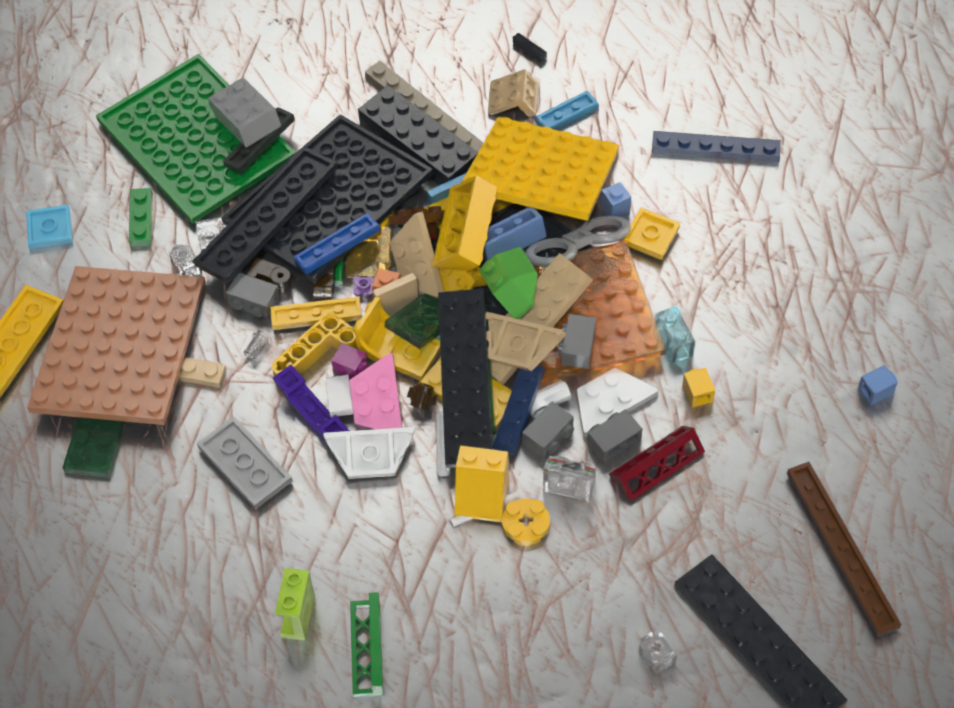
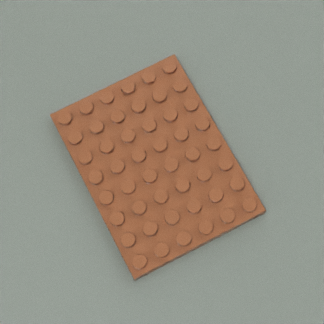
M75 266L27 406L29 413L165 425L206 283L205 277Z

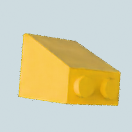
M460 446L456 463L454 516H466L471 519L502 523V515L509 487L508 452Z

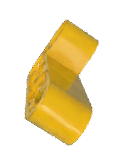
M335 314L323 316L273 361V375L276 376L290 364L301 375L332 346L338 350L341 343L357 349L354 328Z

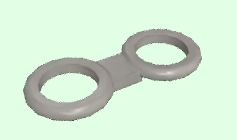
M618 216L596 217L583 223L579 229L562 235L563 238L544 239L532 244L525 251V254L532 265L548 267L556 256L547 258L536 256V254L547 248H563L567 251L562 255L571 261L577 255L578 249L589 244H607L625 238L631 231V225L625 218ZM615 225L620 227L619 230L610 234L590 233V230L599 226Z

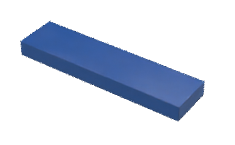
M366 213L293 257L294 261L307 275L379 232L380 226Z

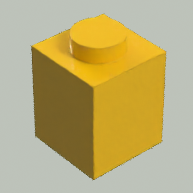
M692 369L684 373L682 386L691 408L712 403L714 401L715 388L707 369Z

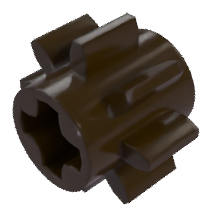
M417 382L416 386H410L407 397L411 400L410 405L422 410H427L428 406H434L437 395L433 394L434 387L422 382Z

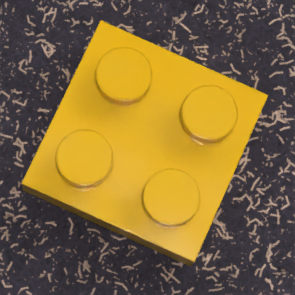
M640 207L630 224L631 231L622 239V244L662 260L680 228V223Z

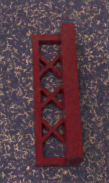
M682 425L610 472L609 476L612 482L621 485L627 499L632 501L703 454L705 450L695 429ZM692 440L696 450L690 454L684 453L686 443ZM670 453H676L675 464L671 467L666 466L667 456ZM652 465L659 466L657 475L654 478H646L649 467ZM634 477L640 478L638 488L631 492L627 482Z

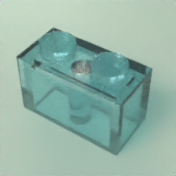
M677 306L655 313L654 329L671 361L675 363L694 356L696 341Z

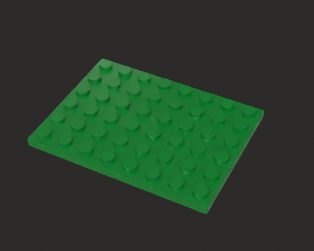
M200 54L195 55L96 115L97 121L192 224L272 174L296 153L279 136L241 175L224 166L223 160L241 142L215 117L208 98L226 88L229 84Z

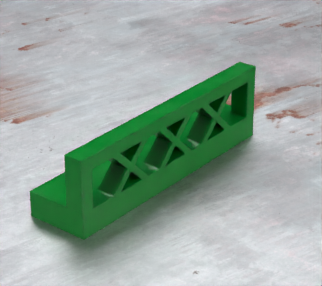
M373 592L369 593V600L350 601L353 697L383 695L379 593ZM356 608H369V616L362 621L356 616ZM363 628L370 633V639L365 644L361 643L356 637ZM364 651L371 656V662L365 668L357 662V658ZM366 675L372 681V688L358 689V681Z

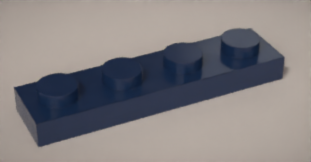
M537 365L532 371L519 369L493 443L494 450L506 451L508 454L516 456L522 439V432L526 428L545 373L544 367Z

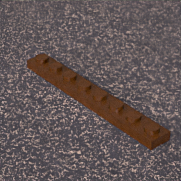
M808 461L788 469L787 475L877 637L900 629L902 624L810 462Z

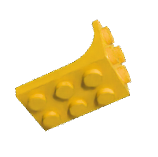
M375 297L372 302L367 304L362 319H358L354 325L357 349L366 352L367 358L377 362L387 354L392 353L395 370L420 381L428 373L440 353V340L393 320L384 311L381 298Z

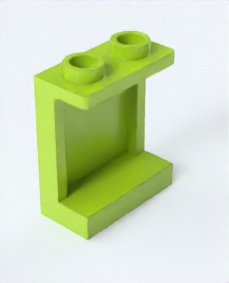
M284 569L275 609L277 616L284 617L280 631L282 638L306 640L315 598L308 570Z

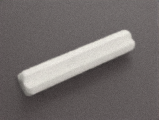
M439 412L436 414L437 475L447 477L450 475V468L445 466L443 413Z

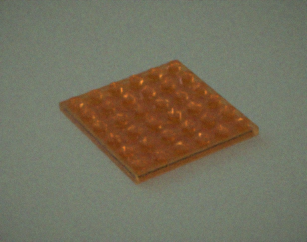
M622 241L578 251L571 262L590 276L593 281L553 328L562 330L563 322H568L569 314L596 318V331L589 369L561 365L562 356L558 355V343L538 364V366L545 368L541 383L665 355L666 352L627 242ZM533 265L538 273L537 279L547 267Z

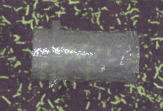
M260 330L252 334L253 339L243 352L251 360H256L264 345L269 343V336Z

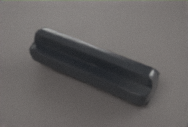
M517 33L513 36V44L538 61L543 62L547 58V51L522 34Z

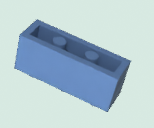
M528 207L488 227L487 241L482 254L483 259L488 261L495 254L518 247L523 249L547 237L543 217L534 208Z

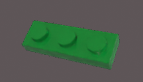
M152 188L130 189V247L152 245Z

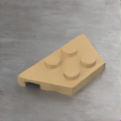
M423 212L415 213L390 241L398 273H400V278L414 273L417 278L418 291L438 297V292H444L438 268L432 266L434 252Z
M490 312L486 313L489 331H487V340L489 341L488 358L493 362L532 371L566 336V332L561 329Z

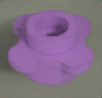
M355 277L353 279V284H355L353 289L354 295L363 298L373 295L372 284L374 277Z

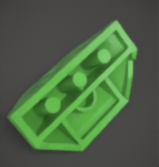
M521 247L495 254L479 269L492 294L513 318L520 319L534 306L535 299L533 297L536 291L538 273Z

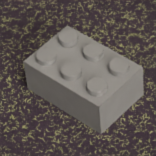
M244 77L208 98L215 117L246 148L281 127L275 107Z

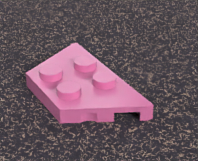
M389 353L349 380L354 422L357 427L372 430L403 428L394 356L392 353Z

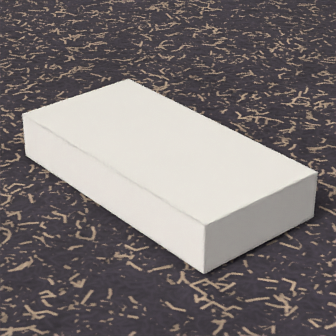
M349 375L327 377L326 385L330 417L353 414Z

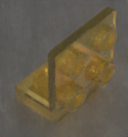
M382 227L381 236H377V240H364L347 254V278H367L368 276L375 278L379 268L391 270V227Z

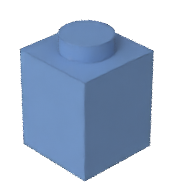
M621 181L602 190L601 207L608 216L621 217L630 213L632 197Z
M883 365L861 376L858 389L868 403L873 405L893 395L898 382L895 374Z

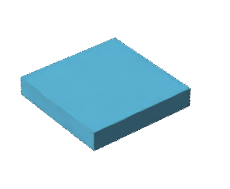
M69 204L26 211L29 250L73 243L71 208Z

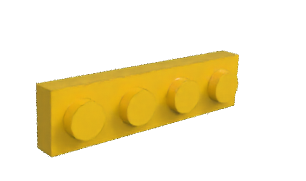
M360 296L270 307L273 330L313 326L327 314H335L345 322L362 319Z

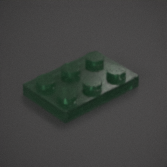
M423 293L386 319L384 327L421 349L440 335L438 299Z
M77 417L62 467L64 472L110 478L125 421Z

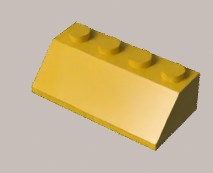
M476 175L450 187L432 266L468 271L480 266L483 260L484 245L487 241L488 227L492 220L491 213L496 201L497 186Z

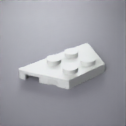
M613 368L577 389V399L583 436L587 437L589 430L594 425H601L612 414L620 413L625 409L630 412L658 396L659 390L617 368Z
M414 427L324 433V439L348 479L395 476L414 435Z

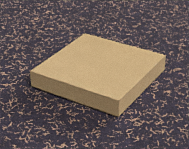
M410 273L373 290V299L375 297L381 298L382 307L389 316L418 304L416 276L414 273Z

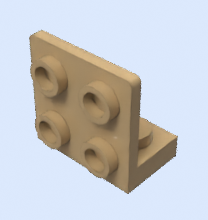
M526 69L491 81L488 113L494 115L518 106L528 117L535 116L537 111L538 82Z

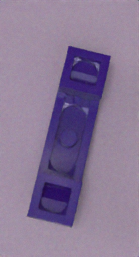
M291 364L273 377L274 382L288 402L324 441V433L350 431L336 415L330 417L329 410L307 387L305 379Z

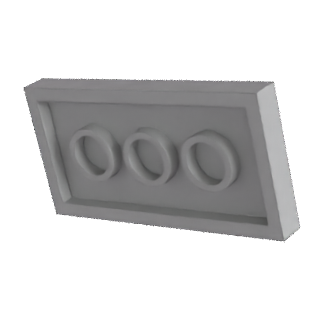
M234 416L197 443L201 452L255 510L293 482L292 477Z

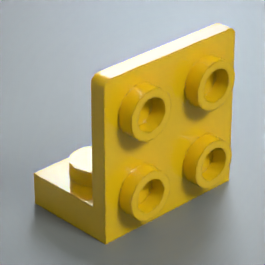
M479 267L468 271L438 268L444 292L469 290L474 287L485 286L487 283L481 275Z

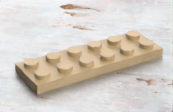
M559 253L538 277L533 297L535 299L534 306L519 320L554 327L591 284L593 279ZM508 312L506 316L513 318ZM488 358L489 373L502 385L518 369L493 362Z

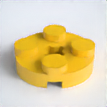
M529 498L509 502L502 515L503 532L518 545L530 546L540 542L541 538L545 534L547 535L550 528V515L544 507V503L540 500ZM523 518H528L533 522H529V526H524V523L519 521L523 520Z

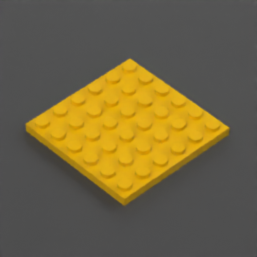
M498 117L462 182L477 175L497 186L496 199L588 221L617 157L620 145L610 141L593 139L589 136L575 135L568 131L562 132L550 127L532 125L529 122H519L507 117Z

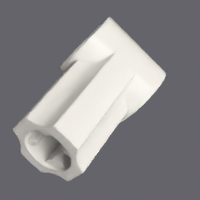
M560 380L538 390L530 413L533 419L551 401L559 405L571 399V394L565 381Z

